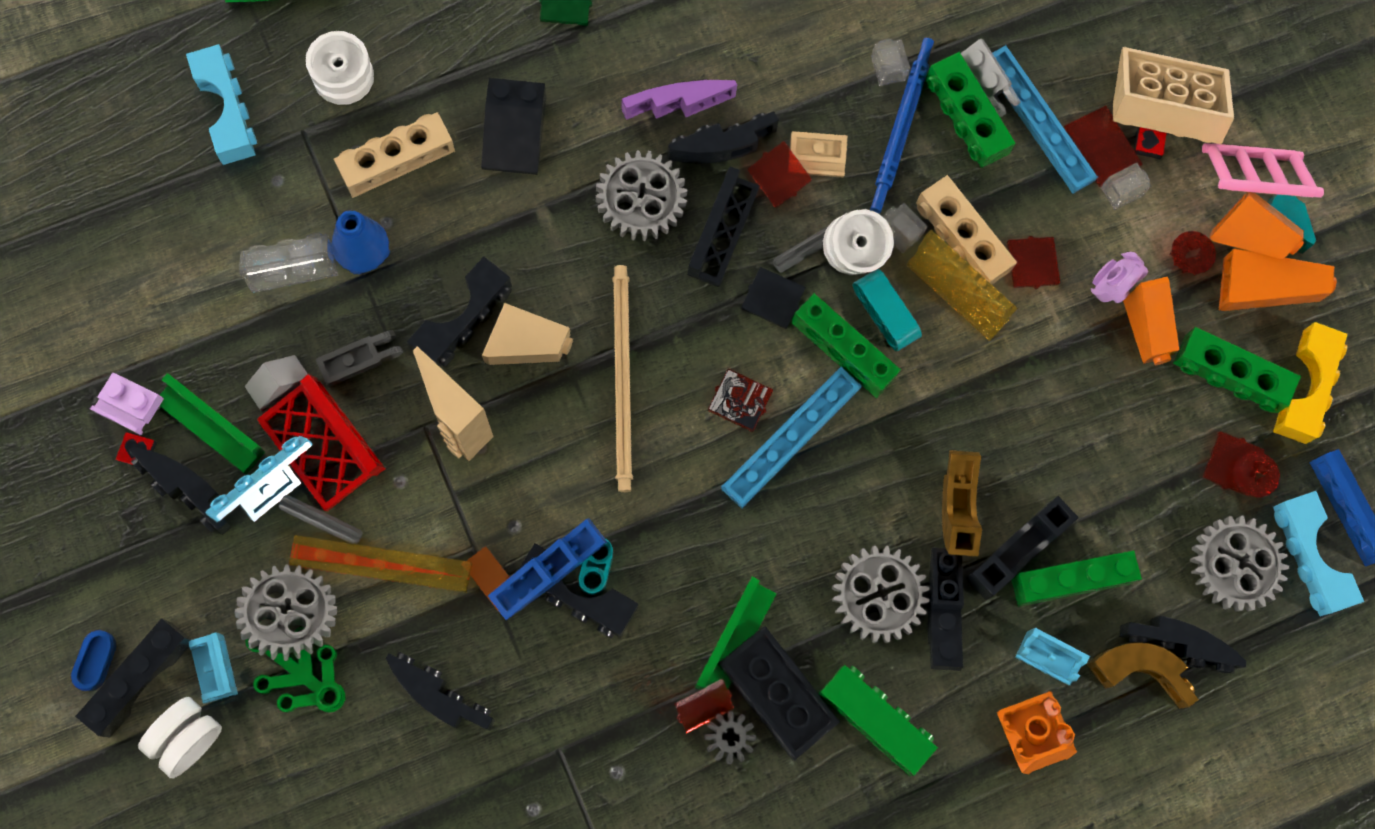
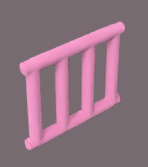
M1204 143L1202 146V152L1208 153L1220 179L1219 189L1321 198L1324 195V189L1317 187L1303 162V152ZM1222 155L1236 157L1246 180L1232 178ZM1250 158L1263 159L1275 183L1261 182ZM1277 160L1290 161L1302 185L1289 184Z

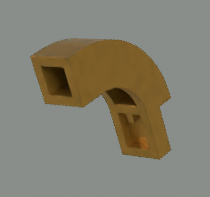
M950 450L947 475H944L942 498L943 537L948 554L979 555L982 533L976 509L977 484L981 461L979 452Z
M1148 643L1124 644L1099 654L1087 663V666L1105 688L1115 686L1133 672H1141L1156 679L1179 709L1190 707L1199 700L1194 694L1195 689L1186 678H1181L1180 676L1188 668L1186 664L1170 651Z

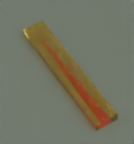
M297 535L294 536L288 564L294 567L299 565L301 568L467 593L472 563L468 561Z

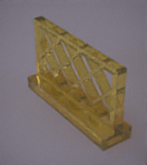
M932 230L925 235L917 252L907 263V266L989 341L1010 321L1011 316L1018 309Z

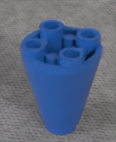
M345 211L338 217L331 245L335 260L344 269L349 270L353 274L365 273L376 269L389 256L390 252L389 239L385 229L378 222L356 211Z

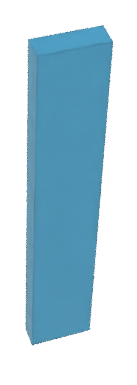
M1005 45L994 51L992 54L1011 81V87L1021 101L1017 106L1011 104L1070 191L1074 194L1096 181L1098 176L1008 47Z
M840 367L721 486V490L742 509L861 389L862 385Z

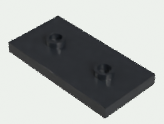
M766 626L759 629L717 664L792 761L799 758L840 723V720Z

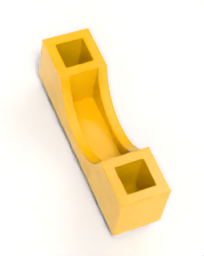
M1316 322L1303 330L1296 356L1308 368L1311 377L1310 390L1305 398L1292 399L1290 405L1279 412L1274 433L1304 444L1322 435L1325 428V422H1323L1324 414L1330 408L1333 397L1330 396L1332 386L1337 383L1340 376V370H1337L1339 362L1347 352V345L1345 344L1346 333Z

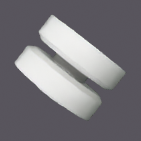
M331 31L319 36L311 43L306 53V67L317 93L326 101L337 105L351 104L361 100L370 91L374 82V70L364 43L355 35L344 31Z
M867 209L854 210L836 218L827 227L823 238L824 255L829 264L838 272L848 275L864 274L880 268L891 256L894 246L893 231L887 220L878 213Z
M185 697L169 707L149 727L138 744V749L149 759L160 758L159 768L169 778H175L189 769L210 748L221 732L222 726L211 716L207 715L200 718L202 708L191 697Z

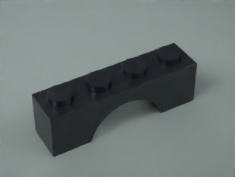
M484 256L465 276L467 287L470 290V301L466 310L458 318L449 322L436 323L426 320L407 341L410 350L413 351L418 346L439 367H445L452 361L455 356L454 351L460 344L465 345L472 338L474 328L479 323H485L493 313L492 308L498 301L501 303L505 301L512 291L510 277Z
M1059 496L1055 497L966 577L967 581L985 600L991 598L1013 579L1033 557L1062 534L1079 517Z
M534 543L519 569L531 559L538 557L546 549ZM562 579L544 592L547 595L545 598L547 602L557 608H561L563 604L573 610L570 614L571 616L585 624L588 620L598 625L596 630L610 639L614 635L621 638L639 606L637 602L613 588L604 595L595 598L577 596L566 588Z
M161 618L75 717L97 736L110 738L129 717L132 706L140 693L158 674L177 662L189 648L188 642L192 639L172 622Z

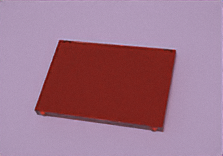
M1107 106L1097 109L1063 127L1098 176L1096 183L1099 187L1143 165L1117 122L1113 121V116Z

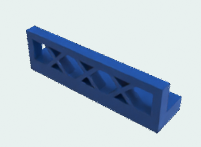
M1337 449L1312 460L1309 463L1364 566L1375 564V515L1340 450Z

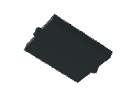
M760 267L753 284L748 286L749 292L741 309L787 329L794 312L799 309L798 303L806 287Z

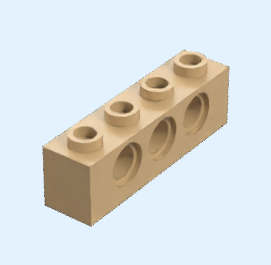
M436 112L432 115L425 114L408 126H398L390 134L381 138H372L359 148L347 149L340 153L339 157L334 158V161L352 198L449 155L455 152V149L440 115ZM418 138L426 139L422 144L413 143ZM391 150H400L396 156L387 155ZM367 161L374 162L369 168L362 167L363 163Z
M948 175L921 192L916 202L919 213L923 218L929 219L934 226L937 236L942 241H946L952 248L951 251L955 259L960 263L963 262L967 267L974 283L980 284L985 290L1011 272L1017 261ZM940 209L950 210L952 216L944 215ZM958 230L966 231L970 238L961 237ZM975 252L984 253L987 260L979 259Z

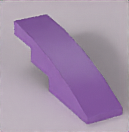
M700 80L648 89L622 98V112L627 120L652 110L657 119L681 108L685 117H688L736 97L737 83L735 80Z

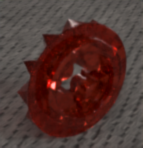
M1184 232L1171 244L1170 255L1173 257L1174 266L1181 268L1182 273L1188 272L1194 276L1199 273H1205L1215 262V246L1206 235L1200 232ZM1201 249L1195 256L1196 259L1194 257H1185L1189 250Z
M1248 452L1242 455L1234 464L1232 477L1235 478L1237 483L1236 488L1241 489L1245 496L1261 498L1271 494L1277 488L1280 480L1279 469L1275 461L1268 455L1261 452ZM1253 468H1255L1256 473L1265 475L1257 479V483L1254 478L1246 476V474L1253 471Z

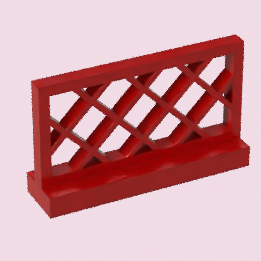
M308 374L300 380L301 384L261 415L257 421L280 451L283 449V444L289 440V436L323 439L321 456L307 455L306 450L298 456L300 458L299 463L295 459L290 465L323 510L328 512L373 475H379L386 468L320 380ZM301 394H304L309 400L307 413L293 411L294 401ZM314 408L318 412V414H313ZM276 414H286L284 431L274 430L268 421ZM292 415L306 417L304 433L290 432ZM312 417L322 418L326 423L324 436L310 434ZM332 431L336 437L330 436V432ZM277 434L283 435V439L281 440ZM329 440L339 441L342 444L341 459L327 457ZM349 454L353 460L347 459V455ZM306 458L320 460L318 477L308 476L304 471ZM326 461L340 462L338 479L324 478ZM346 463L357 464L363 474L354 481L344 480ZM312 480H316V481H317V485H316V486L314 485V483L312 482ZM323 481L337 483L336 495L329 501H326L321 494ZM343 484H349L343 489Z

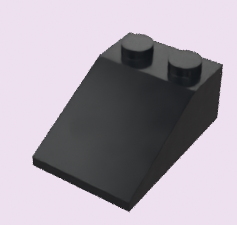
M489 78L485 104L482 170L538 175L547 98L545 83Z

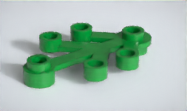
M300 626L294 632H301L305 628ZM246 639L247 648L252 652L259 653V647L256 646L250 649L248 645L249 639ZM323 645L317 650V658L322 662V682L313 676L311 654L305 649L301 650V657L298 659L299 664L291 657L284 661L283 654H277L274 661L290 674L272 677L259 675L253 682L254 689L261 694H267L272 689L305 685L314 692L299 696L285 693L279 696L277 707L280 711L286 713L292 712L299 707L317 705L324 712L332 713L338 711L344 705L346 699L345 690L335 682L334 661L337 657V651L330 645ZM325 649L332 651V656L328 660L322 658V652ZM267 650L265 654L271 658V651ZM262 679H267L269 682L265 690L259 688V682ZM333 691L336 698L332 703H328L325 696L328 692ZM287 697L291 698V707L284 709L282 701Z

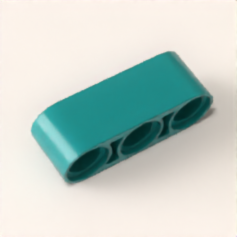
M880 269L872 271L853 283L852 286L858 299L894 351L897 352L922 337L921 329Z

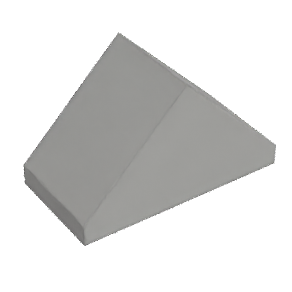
M292 355L263 363L245 385V388L260 411L297 388L301 384L300 380L308 374L297 357Z

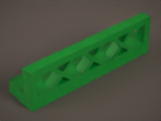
M167 373L162 378V381L168 386L160 394L164 398L160 407L247 475L266 452Z
M753 576L695 685V688L720 701L724 698L731 681L717 664L758 631L777 594L760 585V580Z

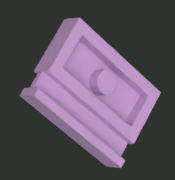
M112 373L97 397L99 398L95 406L92 405L90 409L142 435V428L146 423L149 424L164 398L122 376Z

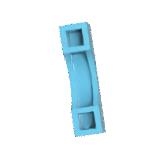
M219 44L187 53L186 56L193 79L200 91L213 92L224 99V109L221 117L209 128L216 155L221 163L225 165L255 156L253 145L257 144V140L252 127L247 128L245 120L250 119L245 103H240L237 96L242 94L237 78L232 79L230 73L231 70H234L230 54H224Z
M1314 491L1274 506L1275 521L1285 534L1287 549L1297 562L1298 575L1306 583L1310 593V603L1318 611L1319 616L1331 614L1364 602L1353 574L1342 573L1332 569L1322 560L1318 553L1316 545L1317 533L1328 517L1317 492Z

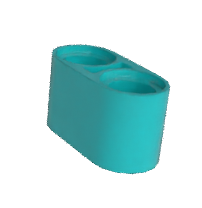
M607 539L608 543L603 547L608 550V555L604 559L597 560L590 556L582 563L579 585L581 591L589 597L599 596L606 588L613 559V547ZM589 575H597L601 579V584L595 589H589L584 585L585 578Z

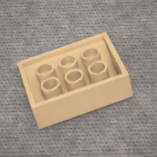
M1127 47L1122 48L1113 100L1114 122L1170 133L1177 137L1198 139L1205 143L1222 144L1234 120L1229 69Z
M417 346L413 353L434 413L439 422L437 428L441 431L440 434L444 438L443 441L447 444L446 447L458 459L464 456L470 461L493 438L485 410Z

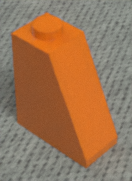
M1246 192L1210 233V239L1214 242L1279 259H1284L1289 253L1294 255L1304 244L1302 241L1304 230L1254 192Z
M1168 277L1141 282L1123 302L1143 364L1154 362V365L1164 364L1171 361V356L1179 350L1170 282Z

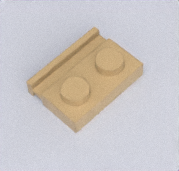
M792 131L788 173L844 178L848 136Z

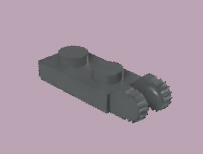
M389 330L373 337H365L318 357L316 362L328 388L403 354L400 346L391 347L380 353H377L375 346H382L396 338L394 331Z

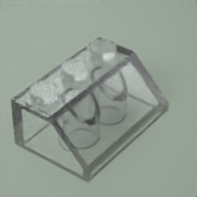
M314 233L308 235L306 239L296 241L284 239L271 246L254 245L249 250L241 251L239 273L253 293L338 276L336 260L331 246L332 242L328 234Z

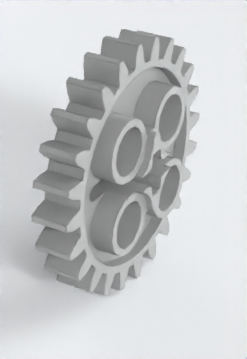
M637 150L635 158H631L627 152L625 153V161L622 162L619 158H615L616 167L609 164L606 165V172L608 174L600 173V181L602 183L596 184V191L599 192L596 195V202L601 203L598 205V213H605L603 215V222L612 221L611 231L620 227L621 237L625 236L627 232H631L632 240H635L637 234H641L643 241H646L648 233H651L655 239H658V230L668 234L669 228L667 224L674 227L677 226V219L675 217H683V210L681 208H685L687 200L684 199L687 196V189L682 188L685 185V179L678 178L680 174L679 168L671 171V160L663 164L661 154L654 160L652 159L651 151H648L644 158L641 157L640 151ZM632 176L637 181L633 184H628L623 179ZM653 182H662L665 186L661 189H656L651 184ZM640 193H645L643 198H638ZM627 202L632 207L628 210H622L618 205ZM654 207L660 212L656 215H650L646 210Z
M1232 516L1224 519V523L1219 519L1213 522V527L1208 526L1203 530L1206 535L1201 534L1196 537L1201 545L1192 547V550L1198 556L1191 558L1190 562L1198 564V568L1192 570L1191 574H1200L1201 578L1195 584H1205L1206 588L1202 594H1214L1212 598L1213 604L1223 600V609L1231 608L1233 605L1235 612L1243 611L1244 607L1249 612L1255 610V605L1258 608L1265 607L1266 601L1271 602L1276 599L1273 593L1283 591V588L1278 583L1288 580L1287 577L1281 574V571L1289 569V566L1282 564L1281 559L1288 557V554L1279 553L1278 549L1283 546V542L1274 544L1272 540L1276 533L1273 532L1267 535L1265 533L1266 524L1256 528V519L1254 518L1245 523L1244 516L1237 517L1235 521ZM1231 537L1237 540L1239 545L1238 550L1234 549L1231 546ZM1256 554L1262 557L1263 567L1256 563ZM1216 560L1222 563L1224 567L1223 574L1216 570ZM1241 577L1248 582V591L1241 587Z
M873 546L869 555L863 548L860 550L861 559L852 554L849 557L852 566L844 562L841 568L845 574L837 573L835 575V578L841 582V584L832 586L834 591L840 592L839 595L832 598V602L841 603V606L835 613H844L846 617L841 621V624L851 622L853 625L850 633L855 632L857 629L861 630L860 639L862 640L868 634H871L872 643H876L879 636L882 635L884 643H888L892 634L898 641L902 639L901 630L907 635L912 633L909 624L914 626L921 624L916 615L924 616L927 613L920 607V605L927 604L930 601L922 597V593L928 591L929 587L920 585V582L926 578V575L917 576L915 572L919 569L920 565L917 564L910 567L908 564L911 556H907L904 560L900 559V549L893 555H890L889 546H885L882 553H879L877 546ZM883 568H889L894 572V582H887L882 578L881 572ZM855 579L866 581L868 584V591L866 593L856 591L854 588ZM900 583L905 585L903 589L886 595L883 600L881 597H878L862 605L856 604L857 600L872 596L878 589L879 591H884ZM894 596H902L906 600L907 606L905 610H898L894 606ZM868 606L878 609L880 614L878 621H871L867 618L865 611Z
M288 564L285 565L283 572H279L276 566H273L271 575H268L263 570L260 571V581L252 577L250 578L252 588L242 587V595L244 597H237V606L240 608L235 609V618H238L236 626L237 629L242 630L240 632L241 639H249L248 645L250 649L259 645L260 656L269 650L271 651L272 660L276 658L278 653H282L284 661H287L289 653L294 652L297 659H300L301 650L305 649L309 654H312L313 643L322 647L323 639L321 636H331V629L329 627L335 626L336 622L333 616L337 615V606H334L335 595H329L331 593L330 585L322 586V576L313 580V570L310 569L304 575L299 565L294 572H290ZM274 592H279L283 594L279 598L269 597V595ZM302 599H310L313 601L308 605H302L299 603V601ZM265 619H271L274 621V623L269 626H263L260 624V622ZM296 625L305 628L301 632H293L290 630L293 626Z

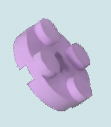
M1135 252L1121 254L1124 259L1118 262L1112 259L1096 274L1092 282L1096 287L1095 289L1091 288V292L1101 302L1112 300L1115 303L1122 302L1128 297L1129 290L1147 275L1148 269Z

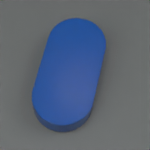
M96 630L89 633L83 640L71 673V680L76 688L83 691H94L104 683L116 651V640L110 633Z

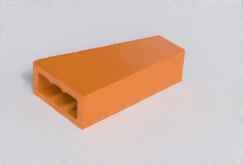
M1233 249L1224 257L1219 310L1230 311L1320 302L1335 290L1337 279L1334 277V266L1291 258L1279 259L1256 252Z

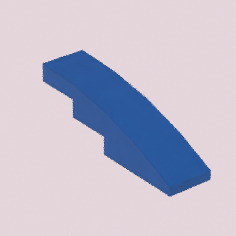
M585 519L564 538L558 539L538 557L531 559L490 593L488 597L505 620H508L608 542L592 521Z

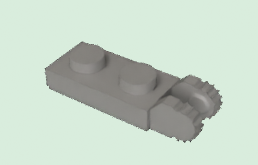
M979 39L961 53L1000 117L1006 114V110L997 95L1004 92L1008 101L1013 106L1021 103L1011 87V81L983 39Z

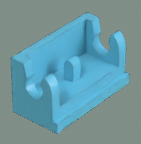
M1037 628L1027 631L1015 658L1068 686L1071 682L1078 680L1080 677L1078 672L1081 666L1087 664L1090 657Z
M215 632L189 641L201 689L202 702L206 704L238 694L224 635Z

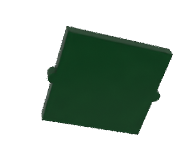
M539 0L541 3L540 22L588 26L589 8L592 7L591 0Z

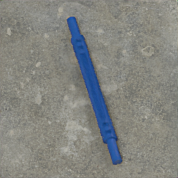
M930 38L923 39L918 58L913 62L875 183L877 189L870 211L878 214L882 211L887 191L892 188L929 69L928 60L934 41Z

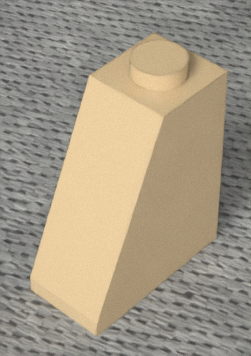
M504 303L482 357L484 363L489 365L560 362L562 355L569 353L573 339L570 338L569 327Z

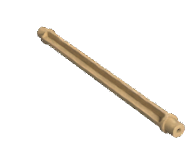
M617 265L614 267V277L612 278L614 283L617 475L615 480L618 481V492H630L633 475L631 466L629 277L627 276V266Z

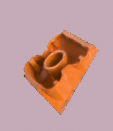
M1052 692L1044 693L997 712L1020 771L1023 774H1030L1035 770L1064 759L1068 760L1077 753L1073 743L1075 733L1071 726L1064 722L1060 713L1061 707Z

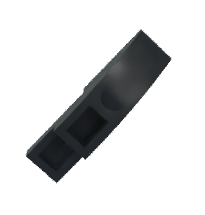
M774 111L768 114L763 112L752 117L747 123L731 125L725 132H723L719 123L712 126L709 124L697 129L694 134L687 137L681 135L674 138L668 144L667 156L671 161L695 164L716 163L744 157L757 151L758 139L777 131L779 119Z
M132 447L129 450L135 457L131 463L142 475L148 472L155 479L150 484L162 497L168 494L174 500L184 493L179 498L191 511L196 507L204 515L199 520L211 533L217 529L223 535L232 528L224 518L216 522L207 515L206 511L211 508V502L219 494L195 472L181 463L151 450Z
M932 548L928 599L930 600L928 603L930 668L961 671L963 668L961 609L964 606L962 555L948 554L946 548Z
M1158 616L1151 619L1150 626L1128 622L1120 627L1119 637L1128 638L1129 643L1150 642L1158 644L1159 647L1168 651H1177V657L1187 661L1186 666L1205 668V665L1216 666L1217 672L1234 674L1236 669L1246 667V660L1225 642L1203 629L1177 619Z
M398 652L396 657L388 653L386 660L393 674L411 697L424 709L456 729L462 718L489 731L491 730L495 719L489 716L491 710L477 703L471 708L462 703L463 696L453 691L447 690L446 694L442 693L447 683L440 678L442 672L428 665L422 670L413 665L415 659L401 652Z

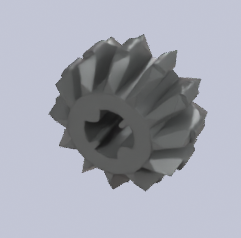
M733 711L728 712L727 722H725L721 714H717L716 720L720 726L718 727L714 723L709 722L707 727L714 731L715 734L704 735V740H714L715 742L706 748L707 751L711 752L716 748L719 749L715 756L716 761H720L723 754L726 753L727 764H732L733 753H735L740 762L744 761L745 758L740 749L747 753H752L753 748L745 744V742L756 741L755 735H746V732L754 727L753 724L750 723L742 727L741 724L745 720V715L743 714L738 717L736 722H733ZM727 729H731L733 735H738V741L733 742L734 746H728V742L722 740V734H727Z

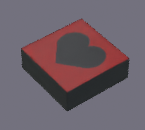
M1138 127L1133 154L1161 159L1164 153L1166 133Z
M126 432L115 460L134 466L131 461L135 457L129 450L132 447H138L154 452L157 442Z

